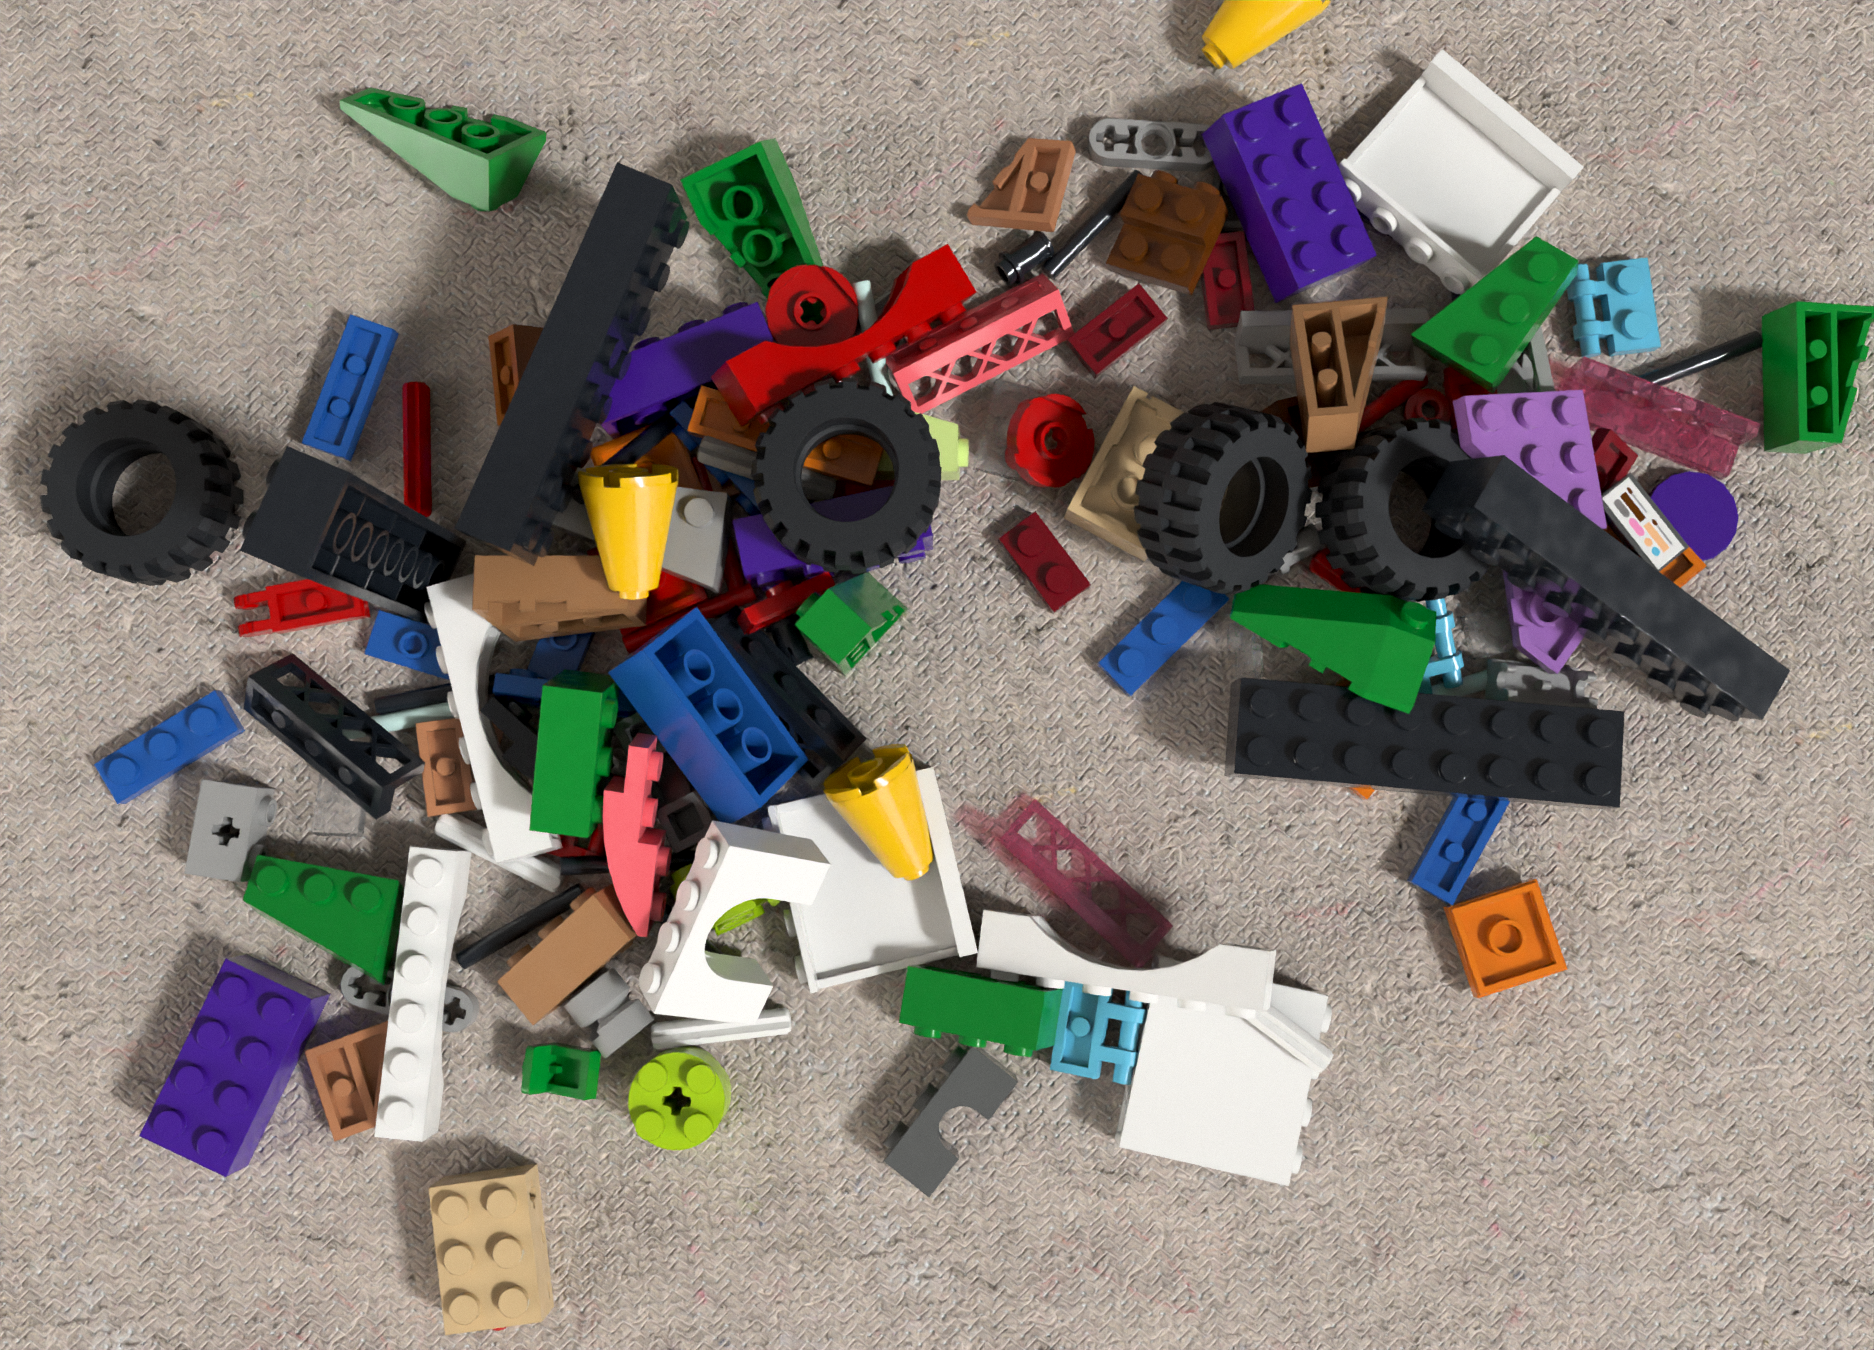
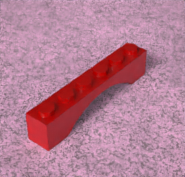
M946 244L914 261L894 279L889 299L878 319L863 333L839 343L817 347L787 346L763 341L727 360L711 376V379L741 427L758 419L762 426L769 423L767 419L776 408L783 411L785 409L783 404L789 401L788 397L798 390H801L806 395L815 390L814 383L832 377L836 384L841 383L843 378H849L861 370L858 363L869 357L873 364L877 363L897 350L894 343L902 338H905L907 343L911 344L932 330L929 325L931 322L940 319L941 323L945 325L959 317L966 311L963 303L977 291L950 246Z

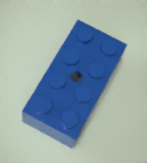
M697 607L662 629L608 672L652 732L657 735L658 740L720 822L731 824L761 808L809 760Z

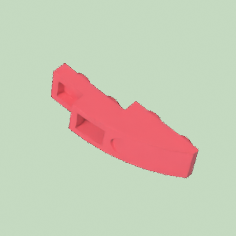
M638 733L629 745L625 778L614 776L604 789L603 832L608 868L623 911L637 936L641 937L648 936L655 921L662 922L667 894L659 892L661 876L667 877L672 856V848L664 847L666 830L653 828L657 816L658 799L650 798L652 781H659L663 752L656 751L657 735Z

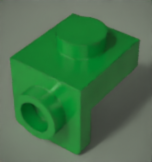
M557 1042L528 1045L522 1065L521 1092L529 1095L550 1093L580 1100L596 1099L601 1053L595 1049Z

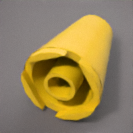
M1224 0L1202 35L1206 45L1201 50L1216 68L1221 69L1225 65L1233 70L1321 14L1331 2L1330 0Z
M613 464L586 468V472L579 471V486L609 589L619 591L621 599L634 600L649 597V590L655 589L659 585L678 485V469L673 466L652 464V473H648V469L637 468V464Z
M905 744L880 746L872 749L875 758L861 763L857 756L837 768L825 779L823 785L826 790L823 791L826 799L894 878H904L910 881L927 873L930 868L929 864L934 859V851L913 757Z

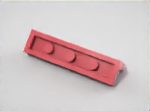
M1041 273L961 314L949 323L933 328L929 333L913 343L908 344L906 342L896 347L897 350L885 357L888 373L897 384L901 395L911 402V409L914 412L923 414L1066 341L1074 334L1059 289ZM1054 311L1059 328L1043 336L1032 333L1038 318ZM1006 334L1018 337L1012 352L1004 356L992 353L998 338ZM965 355L977 358L972 372L962 377L951 374L957 359ZM924 376L936 378L937 380L932 392L915 400L908 384Z

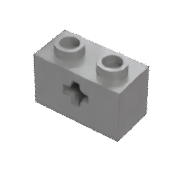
M201 779L184 874L235 882H249L257 855L269 856L265 840L267 829L273 824L277 812V802L273 799L275 789L222 780ZM231 825L240 829L239 837L230 834Z

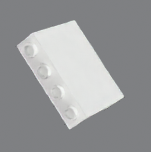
M1442 49L1429 63L1418 80L1347 159L1344 158L1338 167L1356 208L1370 219L1374 228L1383 234L1390 235L1402 245L1412 260L1427 266L1440 277L1442 284L1449 291L1462 295L1500 264L1584 166Z
M934 767L916 771L934 851V859L929 864L930 868L927 873L910 881L904 878H894L830 804L825 794L767 807L769 817L762 818L765 831L812 839L831 864L812 905L789 902L791 908L783 910L788 935L790 938L798 937L801 955L794 956L797 976L800 984L808 982L810 993L818 992L821 988L908 968L911 965H920L957 955L963 957L978 953Z
M1154 954L1151 969L1175 966L1183 962ZM1273 982L1270 1004L1319 1041L1320 1033L1327 1032L1332 1016V1006L1327 1004L1328 995L1315 990L1309 991ZM1159 996L1157 1004L1143 1003V1008L1147 1009L1145 1024H1140L1136 1049L1139 1054L1136 1067L1133 1069L1131 1085H1126L1114 1138L1118 1146L1289 1186L1291 1174H1297L1301 1166L1303 1149L1301 1145H1298L1301 1126L1307 1127L1311 1118L1312 1099L1307 1098L1311 1079L1316 1080L1319 1073L1312 1070L1247 1019L1226 1015V1006L1207 1003L1206 1011L1189 1010L1177 1007V998Z

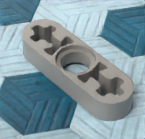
M1106 118L1098 121L1092 127L1087 144L1088 153L1092 160L1102 166L1201 172L1209 169L1214 164L1208 149L1203 157L1196 156L1195 149L1189 148L1193 145L1195 139L1203 140V147L1207 148L1202 136L1210 127L1206 124ZM1104 134H1113V141L1117 143L1114 145L1113 151H1105L1104 143L1099 142L1103 140ZM1129 134H1135L1132 146L1133 154L1127 153L1129 144H1124L1128 142ZM1148 135H1158L1164 139L1167 149L1161 155L1151 156L1142 149V139ZM1175 137H1181L1179 147L1181 148L1178 157L1172 156L1176 144Z
M352 966L347 969L341 979V992L344 998L355 1006L389 1015L393 982L389 986L387 993L371 990L361 995L362 987L355 984L356 978L366 974ZM389 966L384 985L390 984V977L394 979L395 968ZM369 977L370 982L384 986ZM446 983L444 1004L454 1002L456 998L461 999L459 1003L460 1008L466 1010V1015L456 1018L453 1022L450 1020L451 1012L443 1009L442 1031L458 1032L475 1022L479 1014V1002L470 990ZM386 995V1003H383L382 999Z

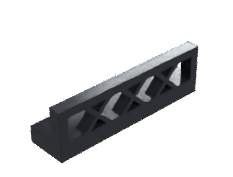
M735 605L710 626L777 716H781L789 724L790 735L804 754L805 749L814 750L827 763L819 771L808 760L797 771L815 790L867 738L761 629L749 635L743 633L737 621L742 610Z
M292 653L248 676L243 709L375 820L391 810L395 789L424 771L425 761L295 654ZM291 672L304 683V687L286 686L277 679ZM309 702L330 704L337 710V715L317 713L309 707ZM342 729L362 731L370 737V742L350 741L342 734ZM376 757L394 758L404 766L390 774L376 762Z

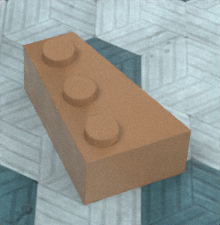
M1388 296L1292 305L1289 344L1303 438L1307 453L1355 448L1383 336Z
M475 555L472 610L515 642L646 626L647 598L621 599L619 591L610 590L600 556L545 555L542 558L538 556L534 566L509 555Z
M613 883L598 892L593 887L588 888L571 902L569 906L574 912L567 919L564 920L561 916H558L538 932L542 941L532 949L527 944L506 961L511 969L497 983L532 1025H535L555 1011L594 978L613 958L634 944L633 941L638 937L623 911Z

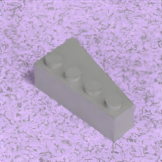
M578 473L574 474L570 483L573 487L579 483ZM677 487L661 569L667 574L687 580L720 595L722 594L735 503L727 493ZM572 497L566 510L563 513H557L552 528L596 545L585 504L577 503Z

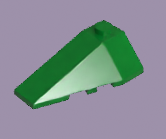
M372 87L340 100V109L451 197L471 204V207L478 211H494L499 206L518 197L546 142L545 131L509 117L494 114L491 117V122L468 117V108L453 105L450 109L426 108V103L422 98Z
M776 138L759 141L680 179L700 224L710 235H715L730 252V258L739 268L743 267L762 288L761 292L767 299L774 282L790 268L800 265L824 266L796 183ZM805 300L801 303L800 306L804 312L800 318L804 323L812 320L816 324H820L824 320L820 315L821 310L824 308L821 302L817 301L814 304H810Z
M1260 584L1245 592L1234 594L1230 619L1279 648L1292 646L1311 658L1309 666L1323 673L1326 668H1329L1351 681L1352 683L1348 689L1362 698L1407 714L1410 713L1414 706L1436 638V611L1430 610L1420 603L1408 602L1390 595Z

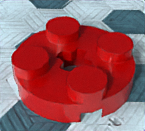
M817 265L795 266L780 275L769 291L765 308L767 325L771 336L776 343L787 346L817 347L839 343L852 338L859 315L857 296L848 280L833 268ZM807 300L810 304L819 301L823 304L824 308L821 310L820 315L824 320L820 324H816L812 320L804 323L800 317L804 311L800 305L803 301Z
M1062 394L1041 395L1020 402L1008 426L1007 448L1005 450L1007 465L1011 469L1016 470L1026 482L1040 488H1059L1065 486L1073 478H1079L1083 475L1093 457L1095 438L1093 429H1087L1086 421L1082 417V415H1086L1082 406L1074 399ZM1051 429L1053 431L1052 439L1057 441L1056 449L1047 450L1044 438L1045 434H1048Z

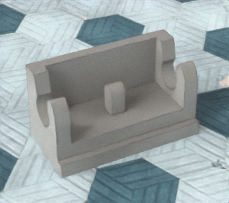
M1488 659L1485 699L1597 709L1598 699L1586 697L1584 694L1586 683L1594 682L1597 676L1592 671H1579V668L1562 667L1558 674H1548L1535 663Z

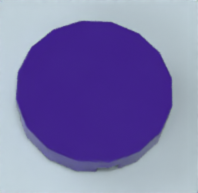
M1693 471L1674 474L1662 480L1653 488L1652 492L1648 493L1683 540L1702 561L1713 559L1727 549L1736 534L1739 515L1734 497L1722 482L1708 474Z

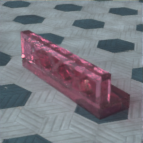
M1585 356L1564 372L1557 390H1583L1590 430L1596 432L1597 428L1611 429L1628 445L1720 480L1730 475L1739 446L1755 438L1760 427V423Z
M1036 799L1025 808L997 839L1134 967L1142 968L1152 957L1149 954L1151 950L1173 927L1167 919ZM1035 812L1049 824L1050 845L1032 846L1018 833ZM1056 832L1069 844L1056 845ZM1076 849L1084 857L1085 877H1066L1057 869L1056 850ZM1051 850V863L1039 851ZM1090 863L1104 876H1091ZM1111 881L1118 888L1119 908L1100 909L1092 901L1091 882ZM1085 882V894L1073 883ZM1125 895L1138 907L1125 908ZM1145 913L1158 925L1142 945L1138 944L1127 933L1126 914ZM1119 914L1120 926L1108 915Z

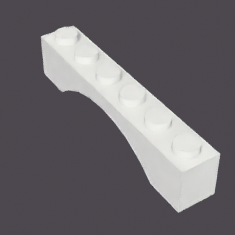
M474 574L426 587L430 601L425 602V613L430 626L433 629L437 628L441 646L436 647V656L444 674L448 673L452 691L447 693L449 708L453 717L460 719L464 736L459 738V748L464 762L472 766L475 782L470 785L471 796L475 807L478 810H483L487 828L482 830L484 847L489 856L495 857L496 863H511L563 847L559 834L529 831L533 789L514 770L513 766L502 757L505 753L499 744L492 721L480 711L489 701V669L495 645L501 631L472 610Z
M411 846L409 848L374 1137L423 1142L438 1132L444 1086L441 1048L444 999L454 938L467 894L471 852L468 850L434 846Z
M983 910L976 967L991 969L990 978L998 980L1019 981V974L1036 976V985L1064 989L1065 981L1083 984V993L1111 996L1112 988L1130 991L1129 1000L1157 1004L1159 996L1177 998V1007L1206 1011L1207 1003L1226 1006V1015L1255 1019L1256 1011L1263 1012L1270 1009L1276 950L1224 943L1217 945L1197 958L1175 966L1157 969L1131 968L1102 961L1079 950L1060 936L1042 916L1003 910Z

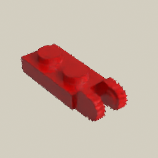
M309 579L266 586L264 591L242 594L233 598L236 609L251 610L267 605L269 607L270 619L249 621L238 626L240 637H254L272 633L283 634L370 617L367 601Z

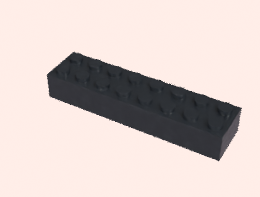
M617 162L454 529L487 547L533 566L538 556L542 558L548 552L554 537V531L550 529L557 513H563L571 501V489L573 486L570 483L577 467L582 469L591 455L593 442L589 440L596 424L604 423L612 405V397L609 396L616 379L622 380L629 369L632 357L629 349L635 336H641L647 328L651 315V310L648 308L655 291L661 292L666 285L670 273V266L667 264L674 247L677 249L681 248L687 237L689 222L686 221V213L672 184Z
M287 446L283 456L277 458L268 471L266 477V487L268 489L259 509L252 511L244 524L242 531L244 542L240 551L303 578L430 625L425 613V602L430 601L426 587L450 580L467 541L352 473Z
M1505 455L1450 461L1422 511L1436 520L1434 525L1440 532L1449 537L1465 541L1473 547L1471 553L1477 559L1490 565H1497L1508 573L1507 580L1522 590L1536 593L1544 599L1542 605L1548 611L1561 617L1570 618L1579 625L1577 631L1581 635L1594 642L1607 645L1613 650L1612 657L1628 667L1641 670L1647 675L1646 682L1660 691L1675 695L1681 700L1680 707L1692 715L1706 718L1708 714L1719 715L1731 721H1738L1739 718L1763 720L1790 672L1788 668Z
M1244 677L1231 683L1224 776L1587 809L1620 808L1625 711L1418 693L1412 710L1407 714L1362 698L1345 686Z

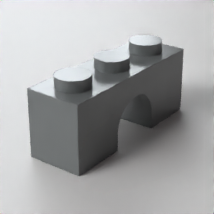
M638 712L615 723L613 729L627 757L629 745L638 733L655 735ZM657 738L656 751L663 752V765L659 781H652L651 795L653 798L658 799L657 819L662 829L666 830V837L674 853L679 854L696 847L700 840L705 838L712 820L720 821Z
M957 1045L941 1067L947 1073L935 1087L929 1082L912 1104L917 1109V1112L907 1125L900 1120L883 1142L888 1147L885 1152L884 1162L928 1197L932 1195L959 1160L958 1150L943 1138L939 1130V1123L944 1114L952 1108L965 1106L976 1110L989 1120L1018 1083L1017 1077L1013 1072L980 1047L967 1046L964 1049Z

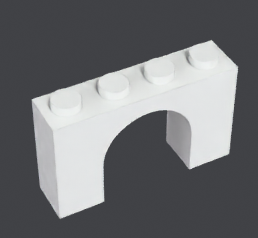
M712 820L705 838L701 839L697 845L695 860L686 880L678 887L676 902L667 922L663 923L659 930L657 944L651 958L640 972L638 986L654 1014L747 1025L756 1024L773 988L772 983L756 959L708 952L705 950L706 939L715 922L725 912L751 899L768 898L812 905L831 865L812 839Z

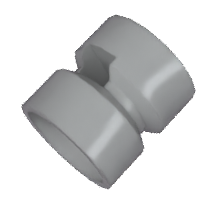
M615 968L604 973L564 1006L580 1027L589 1026L592 1029L589 1039L605 1059L655 1020L639 999L630 1000L627 997L630 987Z

